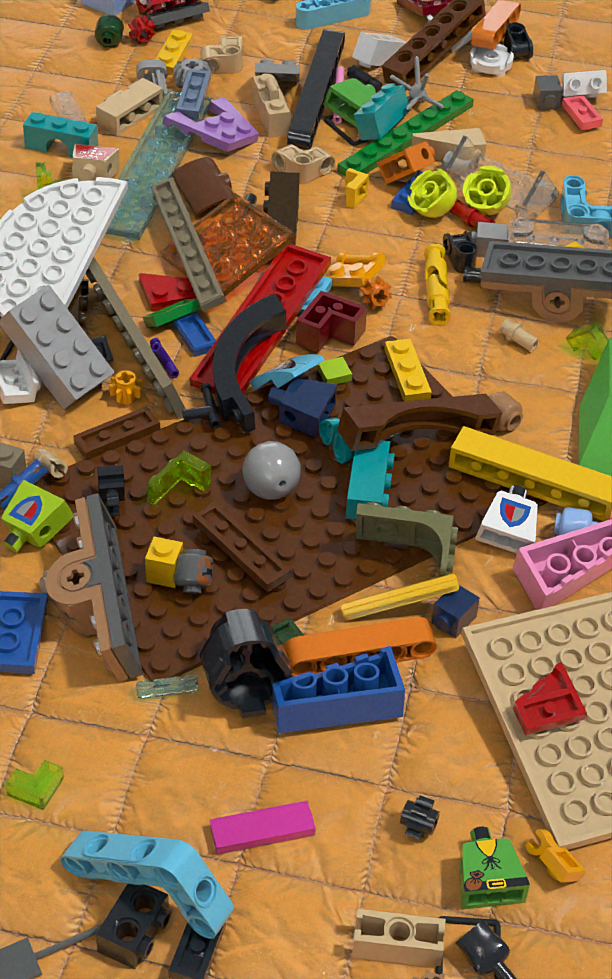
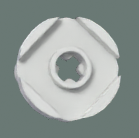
M498 44L494 50L473 47L470 52L471 70L475 73L483 72L493 74L496 77H503L506 71L511 69L514 55L512 51L511 54L507 52V47Z

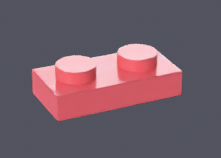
M584 95L563 98L562 107L581 130H590L602 126L603 118Z

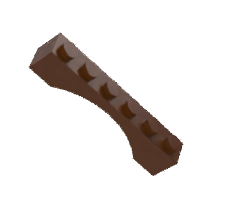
M487 394L343 407L337 431L352 451L377 448L388 437L413 429H436L460 433L463 426L488 435H495L502 411Z

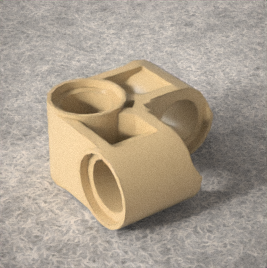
M242 36L220 37L221 45H207L202 48L200 58L202 61L208 62L211 74L238 73L242 70Z
M291 144L274 151L271 155L272 163L278 171L300 173V184H307L320 176L327 175L335 166V158L320 147H313L303 151Z

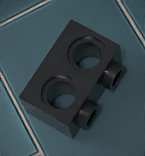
M127 884L96 933L98 953L136 969L142 958L147 959L155 942L154 937L158 930H164L171 918L172 911L169 910L168 894L149 885ZM143 908L151 909V911L146 913L139 912ZM127 936H130V937H133V938H134V939L131 940V941H122V940H121L122 938L127 937Z

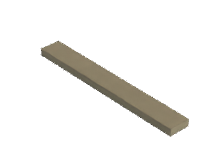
M173 177L151 186L150 188L202 311L205 312L227 302Z

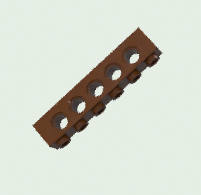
M452 0L407 43L399 48L394 55L385 61L382 65L385 83H394L395 86H398V83L390 79V76L394 75L411 86L416 81L414 58L416 56L419 57L421 77L486 16L484 0Z

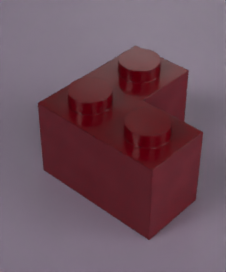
M320 291L297 319L296 344L316 352H320L330 338L354 346L366 330L367 307Z

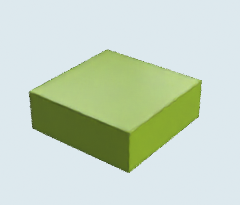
M343 357L325 360L318 364L317 369L325 383L340 384L352 381V373Z

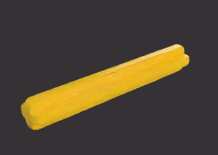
M452 573L349 601L341 605L342 615L348 621L459 590L458 579Z

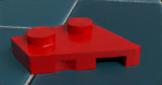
M146 273L138 274L140 286L152 312L185 299H197L189 278Z
M562 662L557 663L553 671L544 679H539L533 685L532 690L518 698L513 706L525 736L585 720L587 715Z

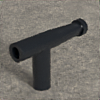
M205 383L200 387L205 407L183 409V420L208 417L210 427L215 429L220 427L221 422L211 392V385Z

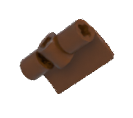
M202 157L195 159L172 172V177L196 216L214 205L224 215L234 214L238 210L240 203L232 190L230 177L227 173H221L212 158Z

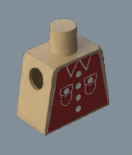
M74 145L73 179L78 178V181H96V177L112 178L119 172V148Z

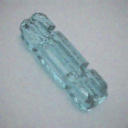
M196 675L183 676V679L170 677L154 679V682L144 680L136 683V692L140 699L149 698L154 694L155 697L180 694L181 691H185V693L198 691Z

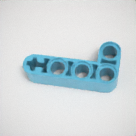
M371 0L301 1L296 4L295 25L299 29L308 30L364 17L370 14Z

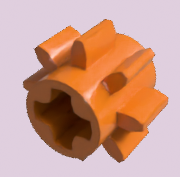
M379 276L375 280L367 278V284L359 288L364 295L360 300L364 304H368L373 310L376 306L385 307L388 300L392 298L388 292L391 285L384 282Z

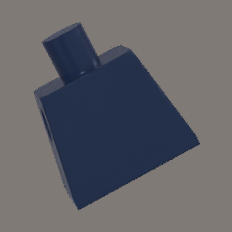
M295 378L292 379L286 391L272 387L268 396V403L279 406V420L281 423L318 438L321 421L329 418L336 405L337 385Z

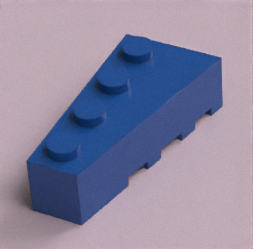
M391 646L381 648L379 654L370 657L367 653L356 656L355 662L342 666H339L338 663L328 665L326 670L321 673L313 674L310 671L272 684V711L278 734L403 717L405 688Z

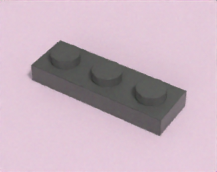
M198 1L147 14L146 17L148 20L153 21L155 24L154 28H161L170 21L175 24L184 22L186 17H191V19L203 17V13L210 12L209 3Z

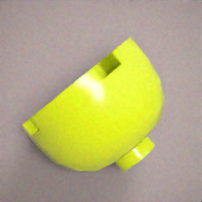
M482 166L479 168V171H476L474 174L471 172L463 183V194L469 207L478 209L483 215H494L507 207L511 200L512 186L508 176L502 169L495 166Z
M436 168L438 171L434 172L431 170L424 171L417 176L410 186L412 190L411 196H408L410 206L428 218H438L445 215L451 210L457 199V188L454 181L444 170Z

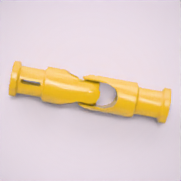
M430 244L424 249L427 304L430 308L429 321L433 325H445L451 320V311L448 309L450 295L448 290L447 263L444 260L446 252L445 248L440 244Z

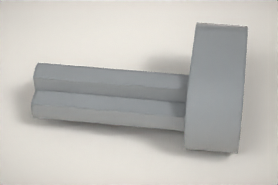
M143 60L136 65L137 79L144 78L162 87L164 101V98H168L165 81L168 75L166 64L161 60Z

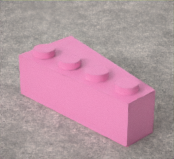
M612 519L518 549L513 570L536 610L558 604L612 569Z

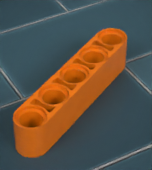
M499 0L475 27L471 41L472 46L494 50L505 37L507 24L518 21L521 3Z
M415 617L297 636L287 640L284 644V649L290 660L292 676L294 677L310 671L313 674L324 672L326 666L338 663L339 666L355 662L356 656L367 653L370 657L379 654L380 649L391 646L396 663L421 659L432 655L437 649V644L429 621L423 617Z

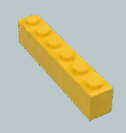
M463 426L451 447L450 468L507 488L513 485L522 486L530 496L565 508L571 507L588 510L594 518L602 521L610 520L612 517V476Z

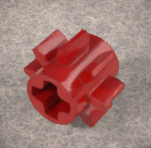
M146 15L134 17L131 24H128L131 29L129 35L132 39H136L138 44L149 42L156 35L153 30L155 24L152 20H148Z

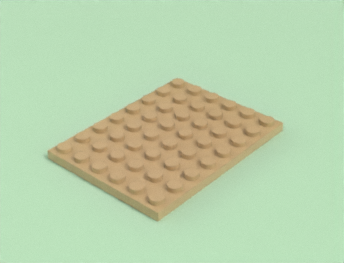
M612 592L463 627L461 636L545 827L553 836L555 843L560 848L570 850L612 838ZM562 662L587 712L585 720L525 736L513 710L514 703L524 693L530 692L533 685L539 679H544L550 674L557 663Z

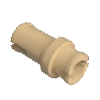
M506 319L499 328V333L504 334L508 341L518 343L529 352H533L539 345L540 338L524 330L518 322L513 323L510 319Z
M40 448L37 450L39 454L34 452L33 461L37 458L42 463L38 469L44 466L56 478L63 477V474L59 472L60 470L65 474L67 473L68 466L66 462L60 460L53 451Z

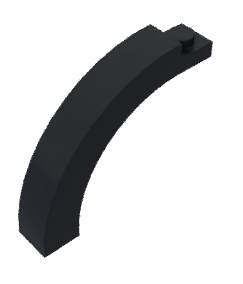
M275 293L260 299L239 313L222 333L214 352L213 380L219 410L223 418L232 416L235 424H240L245 433L256 430L255 413L238 385L237 376L245 357L257 344L267 337L287 329L286 309Z

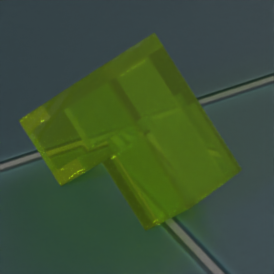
M597 321L573 329L566 337L573 351L586 347L594 360L601 358L609 340Z
M44 760L35 775L16 768L5 784L7 796L44 810L64 779L63 767Z

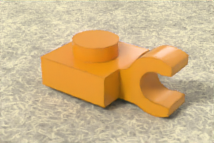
M538 829L535 833L541 839V846L539 847L535 842H527L525 844L527 851L535 856L540 855L539 858L547 866L548 874L561 883L579 881L586 870L566 848H560L555 843L549 831Z

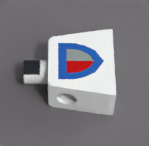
M513 485L510 487L509 493L504 491L497 492L480 525L475 540L517 553L521 547L535 543L537 504L534 501L525 499L527 491L524 487Z

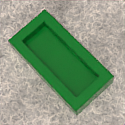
M185 299L143 316L146 327H158L199 310L200 306L197 299Z

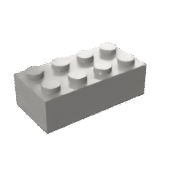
M47 285L9 310L0 319V326L63 410L115 373L50 285Z

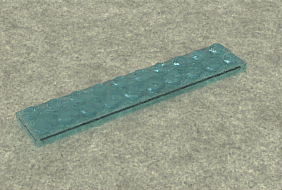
M167 91L118 177V180L127 181L128 189L105 234L127 237L129 239H141L158 207L150 187L172 177L173 171L179 167L196 135L195 133L186 135L180 132V127L171 124V127L162 124L165 115L176 112L181 92ZM205 97L199 119L192 118L191 120L194 122L204 120L209 111L211 98Z

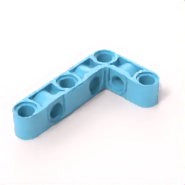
M576 175L566 176L560 199L564 232L574 237L612 238V206L589 205L586 202L587 191L584 179Z
M81 831L60 858V862L65 869L77 877L112 880V882L135 885L144 884L164 888L193 930L208 939H213L234 910L232 901L198 852L182 840Z

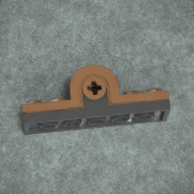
M489 241L481 268V288L532 292V308L541 317L552 322H568L583 312L586 297L612 299V250Z
M96 493L87 496V499L83 497L75 500L77 512L73 513V520L81 534L80 537H77L79 550L60 556L52 564L46 575L45 586L49 596L73 631L86 636L97 634L98 638L93 640L98 657L103 656L107 671H112L117 680L121 682L129 679L128 676L134 678L143 675L116 525L99 494Z

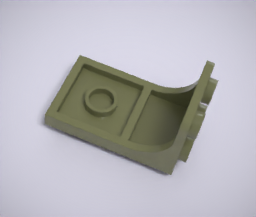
M375 502L358 503L357 539L423 548L436 559L440 569L439 577L452 574L458 527L452 526L453 515L441 514L436 510L422 512L411 510L405 506H397L395 508L383 507Z

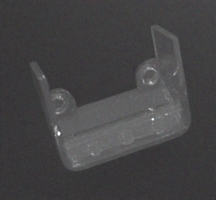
M464 135L445 168L458 183L456 187L462 191L463 183L471 172L474 174L476 171H479L480 167L495 166L502 169L508 176L512 186L511 200L507 208L516 211V215L526 221H529L530 218L536 219L555 202L560 193L546 172L541 170L537 179L480 154L470 139Z
M518 217L510 221L507 229V242L566 246L576 241L584 248L609 250V232L600 224H581Z

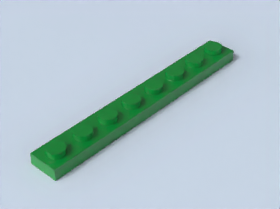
M454 91L438 101L444 106L443 109L434 105L430 106L385 134L381 139L375 140L338 163L337 172L346 176V171L351 168L365 174L378 167L377 162L410 147L413 133L434 132L472 108L474 99L463 92Z

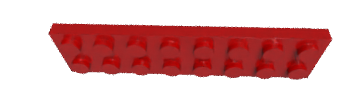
M285 242L230 322L253 303L275 293L286 309L288 329L330 267L331 257ZM287 329L267 337L257 344L245 357L237 376V382L243 394L250 385L249 381L255 378ZM222 333L189 378L190 386L200 389L202 384L208 383L211 385L212 394H215L213 357Z

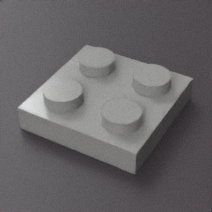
M260 60V63H255V76L273 74L277 81L300 82V65H296L294 61H282V64H273L272 60Z

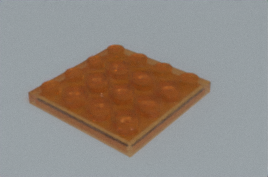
M236 193L232 194L194 224L224 296L228 295L296 240L291 230ZM171 242L160 253L164 260L187 276L174 242Z

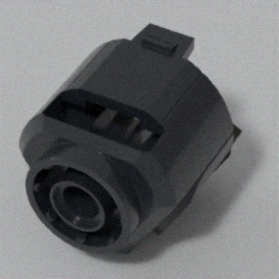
M236 609L224 613L212 626L209 638L199 655L214 698L228 708L238 709L242 718L266 715L265 705L272 703V684L291 678L293 673L290 660L279 636L266 620L263 621L253 609Z

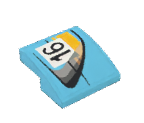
M316 354L293 357L265 371L249 382L254 390L270 381H273L275 386L279 388L309 371L325 359L322 355Z

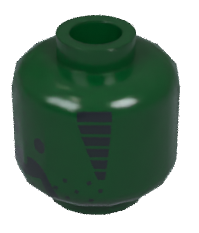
M107 14L101 16L95 27L94 36L96 41L105 47L117 46L123 37L124 24L115 15Z

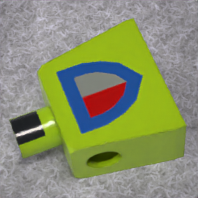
M23 480L2 514L1 520L10 531L3 544L15 553L19 551L26 541L38 548L44 547L73 518V513L65 500Z

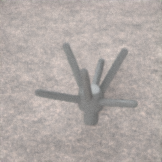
M416 56L414 58L416 85L411 87L394 75L390 76V79L399 85H404L405 89L409 90L410 96L407 99L408 102H411L406 106V110H410L416 102L424 101L443 109L444 106L441 103L427 96L425 87L429 78L428 73L424 75L422 84L420 83L419 57Z

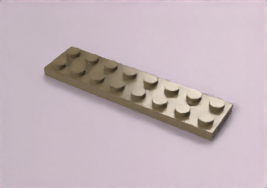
M93 257L85 274L91 284L96 282L93 285V289L100 301L104 298L106 299L102 302L109 316L115 314L112 320L119 332L123 329L125 330L121 335L128 347L134 345L135 348L131 351L137 362L140 364L145 363L141 367L148 380L155 379L151 384L156 393L161 398L166 397L162 402L168 413L175 412L178 419L183 418L182 410L186 408L172 381L95 257Z

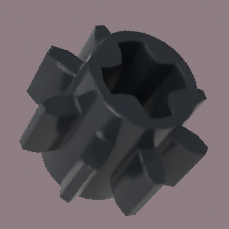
M421 795L419 798H416L415 802L407 800L400 818V824L407 827L405 835L418 840L421 837L423 838L424 833L432 836L440 816V811L433 809L434 800Z

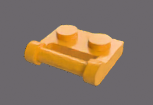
M375 252L372 255L339 253L337 255V262L328 268L329 270L324 276L332 279V286L364 287L367 284L366 279L371 280L385 265V255L381 252Z

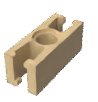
M357 908L352 958L431 968L441 966L446 919ZM400 936L403 937L405 940L397 941L392 937ZM423 941L436 942L437 944L428 943V942H423Z

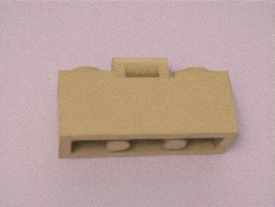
M273 74L253 76V102L268 137L288 135L291 125V112Z
M141 78L128 86L126 91L119 90L96 106L97 125L113 135L119 136L163 108V88Z

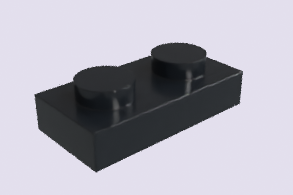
M187 922L168 970L169 978L206 979L225 930L226 922L213 939L199 935Z

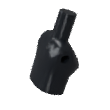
M484 919L455 943L465 954L477 974L484 976L494 972L499 979H517L504 963L510 953L508 945L492 931Z

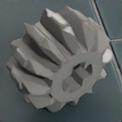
M193 57L177 61V65L174 66L173 70L176 86L183 88L189 69L210 71L208 62L202 61L201 58L194 59Z

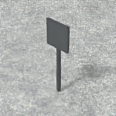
M102 924L36 953L33 952L28 937L0 949V979H34L42 975L37 962L38 959L95 935Z

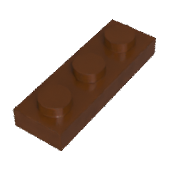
M146 406L73 435V441L84 458L89 460L104 454L108 450H114L133 440L153 434L155 431L160 430V422Z

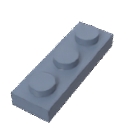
M188 70L176 112L179 111L190 119H199L211 80V71Z

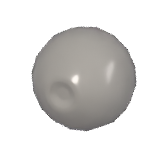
M267 441L256 445L246 455L242 466V475L250 492L264 500H276L286 497L295 489L300 479L301 465L293 449L278 441Z

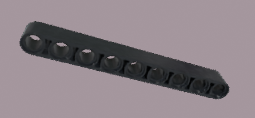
M323 29L289 128L287 146L292 144L299 149L306 150L312 148L325 108L323 104L329 88L332 86L336 68L343 52L345 32Z

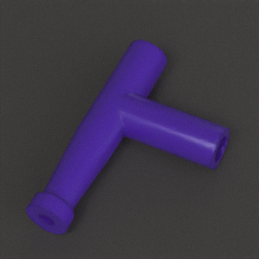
M153 338L150 341L153 353L163 365L170 378H177L179 376L178 369L161 345L159 338Z

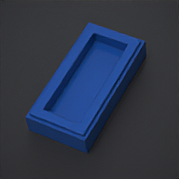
M197 312L173 320V327L194 357L207 354L216 342V339Z

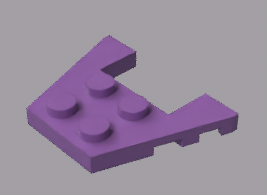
M224 97L210 101L208 109L217 114V116L207 117L205 120L194 122L177 111L165 115L162 123L167 127H171V124L181 128L180 132L186 135L195 133L202 136L201 141L227 152L257 142L259 136L257 130Z

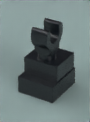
M123 465L97 467L100 498L103 502H107L110 516L120 515L119 501H125Z

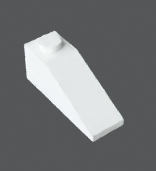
M360 32L352 57L359 60V65L371 68L372 65L381 66L407 42L390 35Z

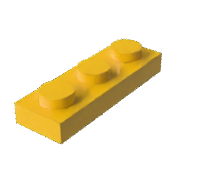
M183 30L171 31L155 59L161 60L166 64L167 74L173 75L174 66L177 65V61L183 60L193 42V33Z
M411 339L385 342L384 350L403 400L431 399V389Z

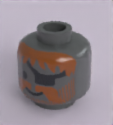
M182 550V554L177 557L173 577L175 585L183 587V593L201 594V588H207L212 584L213 559L206 555L205 550Z

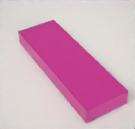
M308 801L210 819V829L216 854L312 836L316 832Z

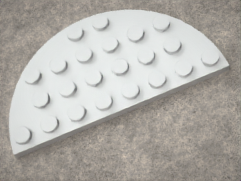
M96 177V181L78 182V178L61 181L29 194L23 198V203L13 211L9 209L0 219L1 317L47 285L52 287L68 309L128 189L127 181Z

